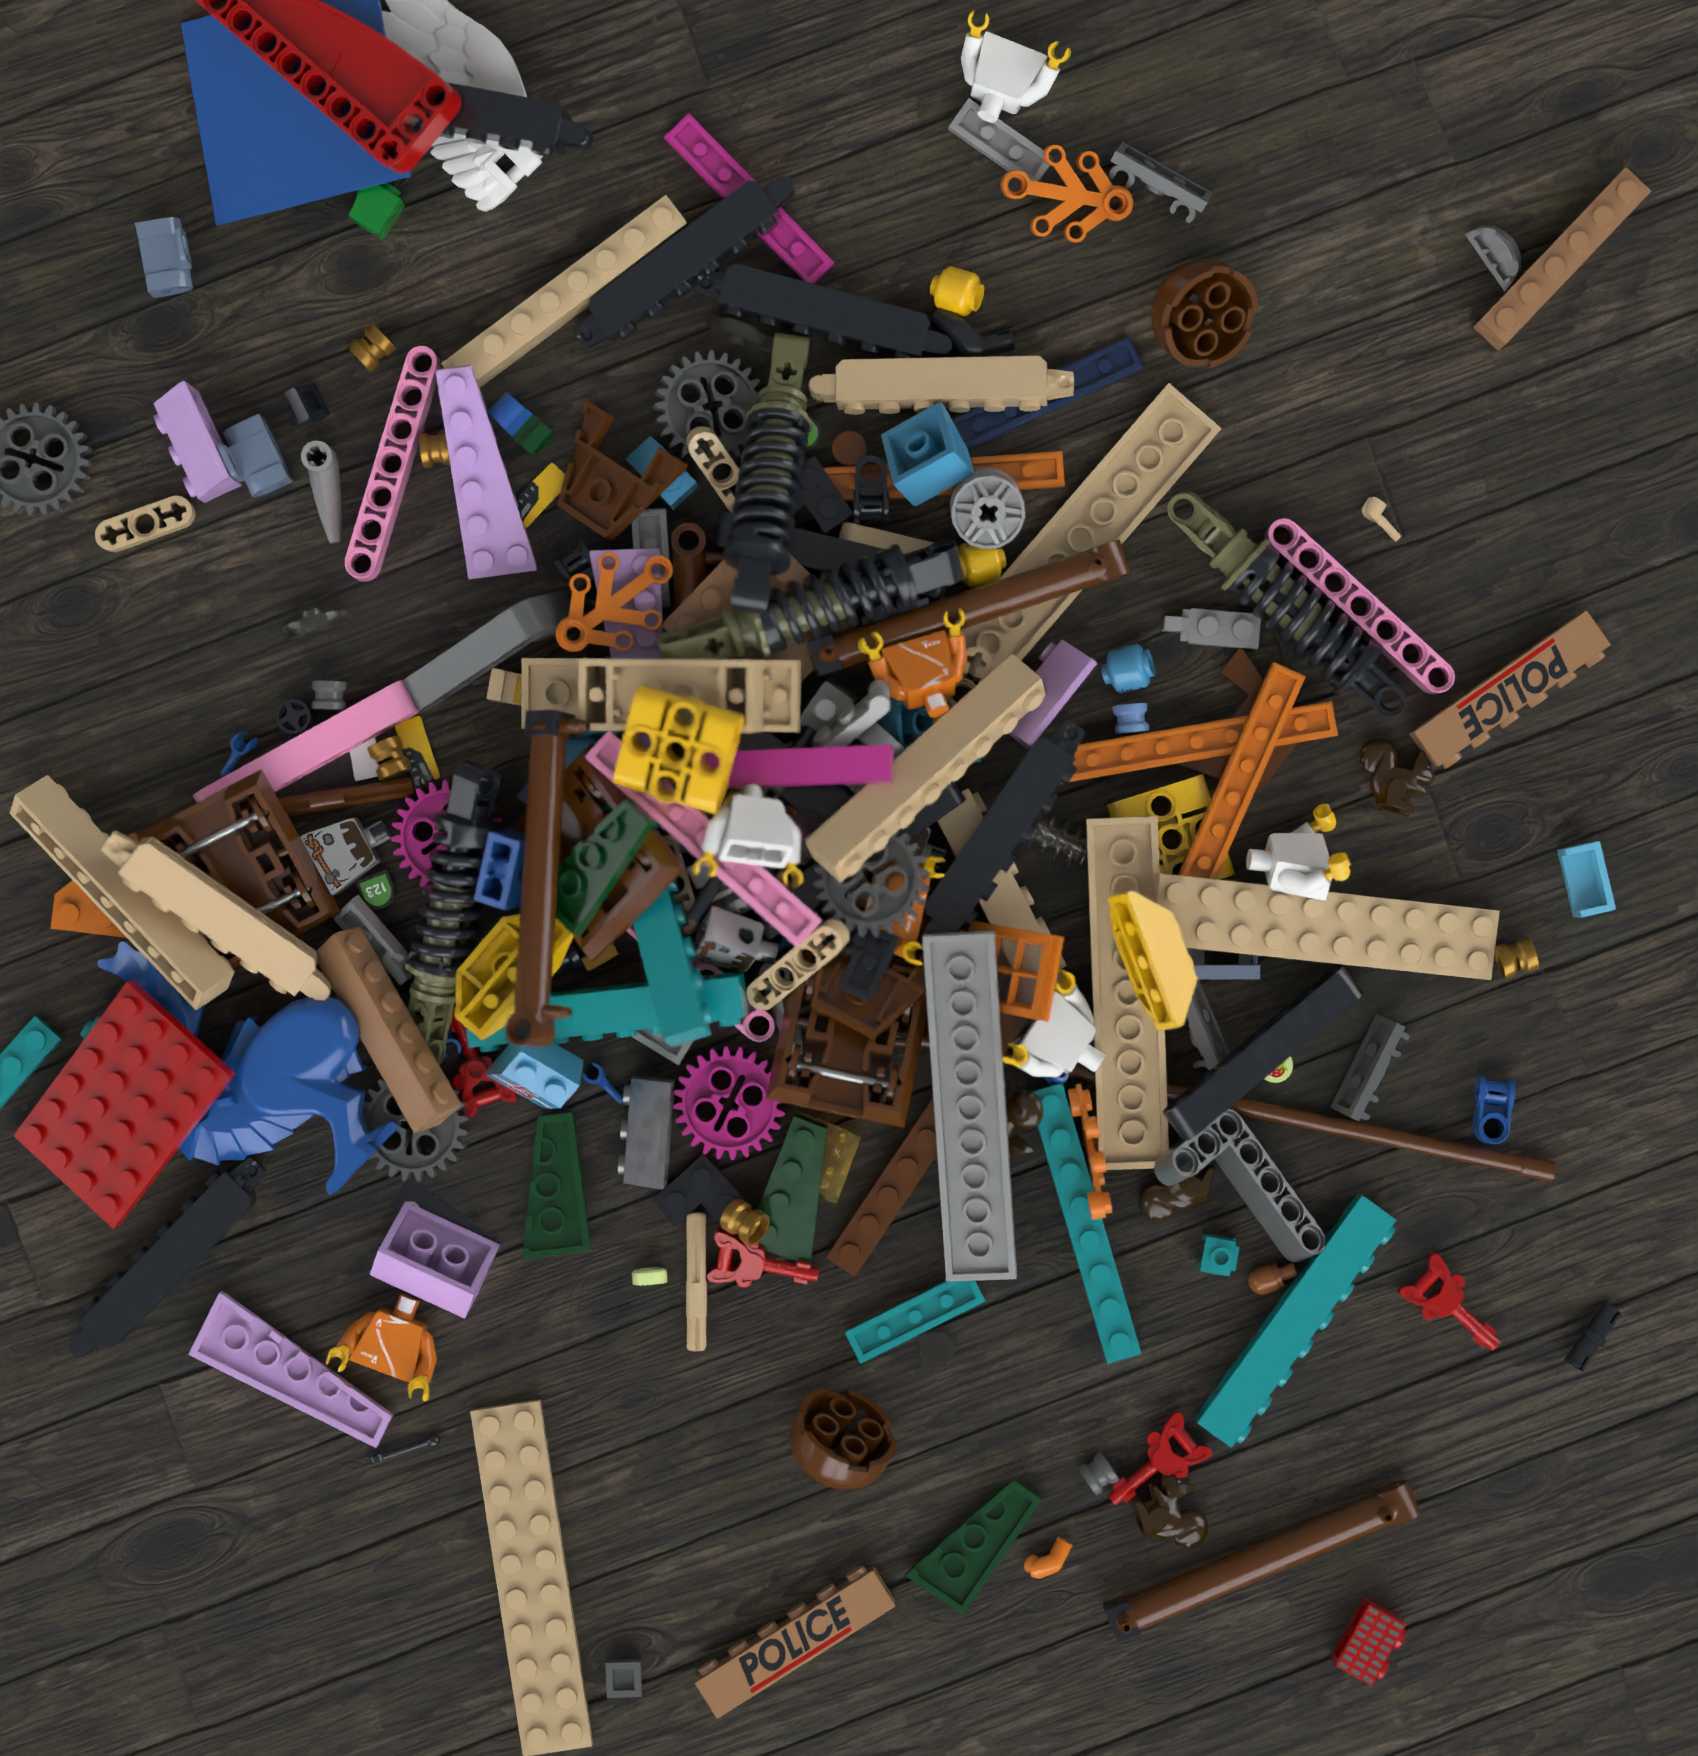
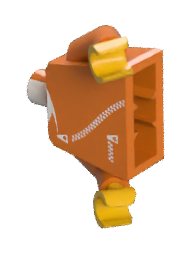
M958 609L960 621L956 625L948 622L947 611L943 614L942 621L950 629L949 635H946L945 630L883 649H881L883 645L882 637L876 632L871 633L872 639L875 642L873 649H869L864 638H860L858 648L862 653L869 655L870 660L868 664L875 681L883 680L887 682L890 687V696L895 700H902L907 709L913 710L925 706L931 718L941 717L948 712L949 707L946 699L952 698L955 695V684L962 681L967 663L965 635L960 632V626L965 621V615L961 609Z
M927 857V862L919 867V869L928 870L930 873L929 877L920 880L928 887L931 878L944 877V874H937L934 871V865L937 861L945 862V859L942 857ZM898 861L891 862L889 867L896 866ZM874 875L872 876L871 886L877 883ZM900 875L892 877L889 880L888 889L891 891L899 890L904 885V877ZM855 891L847 893L846 899L851 898ZM928 891L918 893L924 902H926ZM864 897L860 901L859 907L865 908V912L871 910L875 905V897ZM914 904L912 906L917 914L916 918L907 913L903 916L906 927L901 926L897 921L893 923V934L900 937L901 940L895 955L904 957L908 962L919 966L923 963L915 959V953L918 949H923V944L918 943L917 939L925 904ZM881 927L882 930L888 932L885 927Z
M400 1294L394 1311L381 1307L377 1312L365 1313L348 1327L338 1342L337 1347L329 1351L325 1361L326 1365H328L332 1357H339L343 1361L338 1369V1372H341L345 1369L349 1359L355 1363L408 1382V1396L410 1399L415 1389H423V1401L428 1400V1383L432 1379L437 1356L433 1337L426 1331L427 1324L414 1319L420 1300L406 1294Z

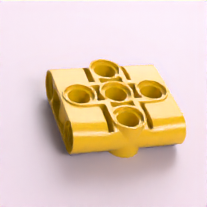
M639 685L633 697L614 773V784L653 795L661 802L668 803L673 801L717 814L725 797L743 727L744 715L704 704L696 697L684 698ZM682 707L692 710L694 714L693 724L686 723L681 718L680 710ZM639 731H644L650 736V748L644 747L639 743ZM673 741L680 742L685 747L686 753L684 758H679L673 753ZM708 751L715 753L719 757V768H713L707 763L706 753ZM664 776H670L676 781V792H671L664 787Z
M1202 774L1108 804L1107 808L1111 818L1158 816L1159 861L1161 864L1159 865V873L1172 874L1174 866L1184 862L1196 835V823L1203 819L1205 812L1182 819L1181 814L1208 806L1211 797ZM1157 796L1164 797L1169 802V811L1164 816L1154 814L1151 809L1152 800ZM1169 829L1176 831L1180 836V843L1173 850L1167 849L1162 843V835ZM1227 853L1216 878L1218 880L1235 875L1229 853Z

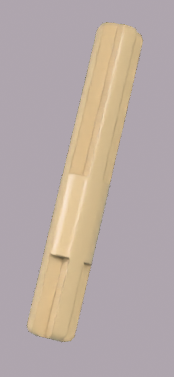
M691 1212L687 1215L686 1317L687 1349L690 1351H703L706 1348V1215L702 1212Z

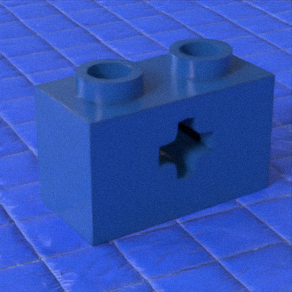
M510 828L489 832L474 900L503 910L521 907L525 833Z

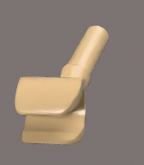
M1369 497L1362 507L1363 516L1376 522L1396 542L1401 538V535L1381 515L1387 505L1376 497Z

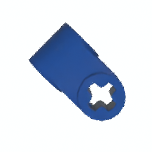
M1484 1076L1477 1077L1474 1090L1475 1106L1472 1130L1474 1136L1480 1142L1499 1144L1508 1137L1515 1099V1081L1513 1079L1500 1082L1486 1080ZM1488 1092H1500L1501 1095H1491ZM1490 1118L1496 1120L1499 1126L1498 1133L1492 1138L1487 1137L1483 1131L1484 1123Z

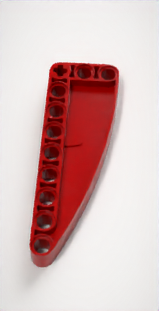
M195 0L378 162L398 174L408 173L416 166L461 108L462 100L460 94L439 75L374 29L319 0H227L226 5L221 9L220 3L222 0ZM252 18L250 27L244 30L246 21ZM273 40H277L275 48L268 52L270 43ZM301 61L300 69L293 74L294 65ZM326 82L324 92L317 95L319 86ZM445 92L444 101L436 106V98L440 93ZM351 104L350 112L345 117H342L344 107ZM423 119L421 130L414 133L415 124ZM372 126H376L374 135L367 139L368 130ZM395 151L399 153L397 157L393 155Z

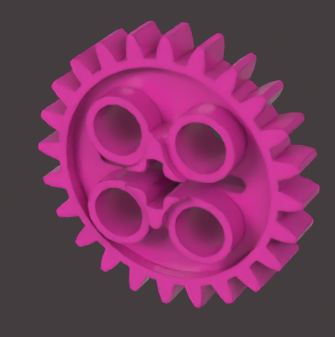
M443 780L441 790H438L435 783H429L428 794L421 788L416 789L419 798L417 801L408 797L405 799L410 809L408 811L397 810V813L404 818L403 822L392 823L394 828L401 830L400 835L391 837V841L401 843V848L395 850L393 854L405 856L406 859L401 862L399 867L406 868L411 866L413 868L409 874V879H414L419 875L422 876L420 887L422 888L431 881L426 878V870L436 867L435 862L430 860L429 853L423 855L422 850L435 842L432 837L425 842L421 841L416 835V828L421 822L426 821L432 826L433 834L438 832L434 830L436 823L434 817L436 811L446 810L449 805L451 795L449 780ZM496 805L494 806V811H493V813H494V812L497 810V808H498ZM502 818L493 819L498 821L500 824L503 822ZM439 845L435 849L446 850L447 846Z
M725 1046L723 1056L719 1057L713 1048L710 1050L711 1060L707 1061L703 1056H697L700 1067L696 1068L688 1064L686 1068L691 1074L690 1078L685 1076L678 1078L685 1085V1089L674 1090L675 1095L682 1097V1102L674 1104L673 1108L683 1110V1115L679 1116L675 1121L676 1123H687L688 1126L681 1133L683 1136L690 1133L695 1135L691 1146H695L700 1142L705 1144L703 1154L706 1155L711 1148H715L717 1159L721 1158L725 1150L729 1151L731 1160H735L737 1150L741 1149L747 1158L750 1152L749 1146L753 1145L758 1151H761V1138L770 1142L773 1140L772 1135L768 1131L769 1128L780 1130L781 1126L774 1118L785 1116L786 1112L777 1108V1104L782 1102L765 1099L771 1072L766 1073L764 1070L768 1064L767 1059L760 1064L755 1063L757 1052L754 1051L747 1059L743 1057V1047H739L734 1056L731 1055L729 1047ZM717 1070L727 1071L732 1078L731 1085L726 1089L717 1088L712 1081L714 1072ZM744 1075L746 1079L735 1099L739 1108H732L721 1129L715 1131L714 1126L725 1105L720 1101L721 1097L728 1098L739 1076ZM752 1085L758 1086L763 1092L762 1101L754 1105L746 1102L743 1095L745 1088ZM703 1101L711 1102L716 1108L715 1117L711 1120L701 1119L697 1114L699 1103ZM733 1117L743 1118L748 1127L746 1133L740 1136L733 1135L728 1129L729 1120Z

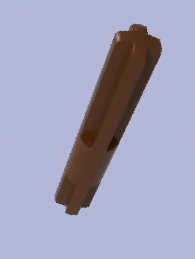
M404 777L279 798V801L287 815L293 816L410 797L414 794V784L411 777Z

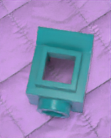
M1202 1233L1201 1240L1205 1241L1202 1261L1197 1260L1196 1267L1201 1272L1230 1276L1231 1271H1236L1239 1246L1236 1245L1237 1238Z

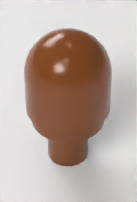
M1293 1262L1278 1267L1277 1263H1269L1255 1268L1249 1275L1248 1283L1253 1292L1265 1295L1280 1290V1287L1285 1286L1284 1280L1298 1275Z

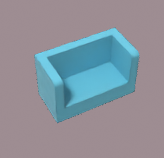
M1600 841L1558 849L1557 852L1573 917L1582 918L1616 910Z

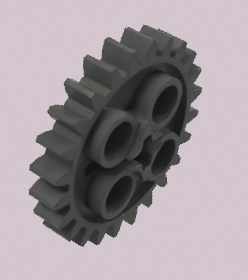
M713 350L707 353L705 360L702 359L698 351L695 352L692 359L693 363L685 356L680 359L682 369L672 365L668 370L673 378L663 376L660 379V382L666 389H657L655 391V395L663 399V402L653 405L654 410L661 411L663 414L655 420V424H665L666 426L660 436L666 437L671 435L673 440L668 447L671 449L679 444L682 447L680 457L683 458L689 452L686 446V439L691 432L690 423L692 421H699L705 427L714 430V420L715 426L720 433L719 440L734 459L741 456L739 447L745 449L744 438L748 433L746 414L747 411L752 409V406L758 404L759 392H755L754 388L759 384L760 380L754 379L749 381L747 377L752 369L749 367L741 372L738 369L741 359L738 358L732 364L727 363L728 356L725 352L719 360H715ZM701 378H704L706 380L707 395L705 393L703 385L700 383ZM715 380H725L730 386V393L728 395L719 394L714 387ZM683 387H690L696 392L697 401L695 403H688L683 400L681 396V389ZM707 402H709L710 406L716 405L717 410L713 413V418L709 410L704 411L703 409ZM725 413H732L737 416L739 420V427L737 429H730L725 425L723 421ZM703 438L698 439V448H702L709 459L714 456L708 441H705Z
M23 403L20 404V414H17L10 408L6 409L8 419L5 421L0 418V498L3 496L0 506L8 509L14 503L13 512L19 515L22 514L26 507L27 514L30 517L36 516L38 508L44 516H50V506L62 512L63 506L61 501L66 500L74 504L75 501L71 493L73 490L84 493L83 488L78 483L80 480H90V477L83 473V468L93 466L92 462L84 459V455L92 452V448L81 446V443L88 438L87 435L84 433L75 434L80 424L76 421L66 424L69 415L62 411L56 417V408L51 405L47 407L44 413L42 405L39 403H34L32 412ZM29 430L31 434L29 443L20 447L17 443V436L21 431ZM56 441H62L64 451L60 456L52 458L50 454L51 445ZM11 448L33 457L38 456L45 461L62 465L64 470L58 472L36 463L31 464L24 459L7 455L6 450ZM18 463L20 467L18 476L8 480L6 469L10 464ZM44 474H51L53 478L51 487L48 490L41 491L39 487L40 478Z
M897 831L890 837L887 845L883 848V858L878 862H869L867 858L860 870L855 873L854 879L851 882L840 883L824 867L814 868V871L822 876L823 879L813 882V885L816 889L824 890L816 898L820 903L829 902L824 907L823 912L826 915L836 912L833 919L842 923L846 920L845 926L849 933L858 926V934L861 937L866 935L868 928H871L875 937H879L881 927H885L890 934H893V923L897 921L901 926L906 927L903 916L907 913L916 918L917 914L912 906L914 904H925L918 893L929 891V887L920 880L929 877L930 873L928 870L919 869V867L924 865L927 860L924 856H915L921 849L917 843L907 846L911 839L908 833L897 838ZM893 860L898 861L896 866L889 867ZM870 873H872L877 880V883L873 886H871V884L868 883V879L866 878V876ZM897 875L903 876L905 882L899 890L891 891L888 889V883L892 877ZM855 891L851 898L846 899L847 893ZM864 897H875V905L871 910L867 912L859 910V903Z
M378 1079L381 1090L375 1088L367 1090L373 1100H364V1108L367 1109V1113H364V1119L370 1131H374L379 1126L390 1121L398 1122L400 1126L395 1131L400 1134L402 1142L398 1148H393L386 1140L371 1155L369 1159L375 1157L380 1159L376 1169L380 1170L387 1165L390 1166L389 1177L395 1176L400 1170L402 1181L409 1180L412 1172H414L416 1180L421 1181L424 1178L425 1170L433 1178L437 1176L436 1166L443 1171L450 1169L446 1159L448 1158L452 1161L459 1160L460 1157L454 1149L466 1148L467 1144L460 1140V1136L471 1133L470 1130L462 1127V1123L470 1120L471 1116L461 1115L460 1110L468 1105L467 1102H460L461 1106L440 1125L415 1134L413 1132L412 1135V1129L407 1125L404 1114L396 1113L393 1110L392 1100L394 1097L384 1079ZM460 1089L454 1090L456 1096L461 1092ZM424 1135H429L435 1140L436 1148L433 1153L429 1154L422 1149L421 1139ZM412 1136L413 1153L412 1155H408L407 1147L410 1143Z

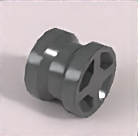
M312 681L315 699L311 702V709L328 711L346 710L347 703L343 700V693L347 690V682Z
M1101 1451L1095 1454L1094 1460L1090 1463H1082L1077 1466L1096 1496L1103 1492L1104 1486L1109 1483L1115 1484L1120 1480Z

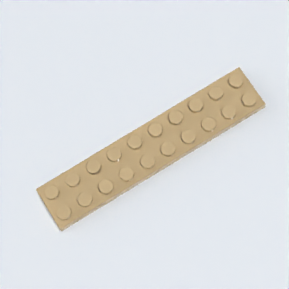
M1168 383L999 580L1088 551L1111 541L1120 540L1122 545L1222 428ZM1082 590L960 630L965 635L966 649L981 647L990 654L992 665L989 674L1011 654L1022 661ZM975 656L973 660L967 659V662L970 664L968 673L972 677L977 668H985L981 665L980 657Z
M1158 816L1087 818L1093 1026L1097 1029L1094 1035V1048L1105 1054V1058L1095 1071L1096 1115L1100 1137L1097 1138L1098 1151H1103L1106 1170L1154 1168L1158 1157L1169 1149L1168 1119L1162 1113L1167 1106L1165 1030L1157 1031L1153 1024V1019L1146 1013L1135 995L1111 931L1110 907L1107 898L1134 891L1154 902L1157 873H1159Z
M1157 873L1154 902L1173 913L1175 920L1180 926L1181 936L1186 948L1484 980L1492 979L1494 947L1496 946L1500 913L1498 910L1328 892L1326 900H1318L1273 891L1269 888V885Z
M541 1399L472 1409L470 1413L523 1756H532L592 1747V1732Z

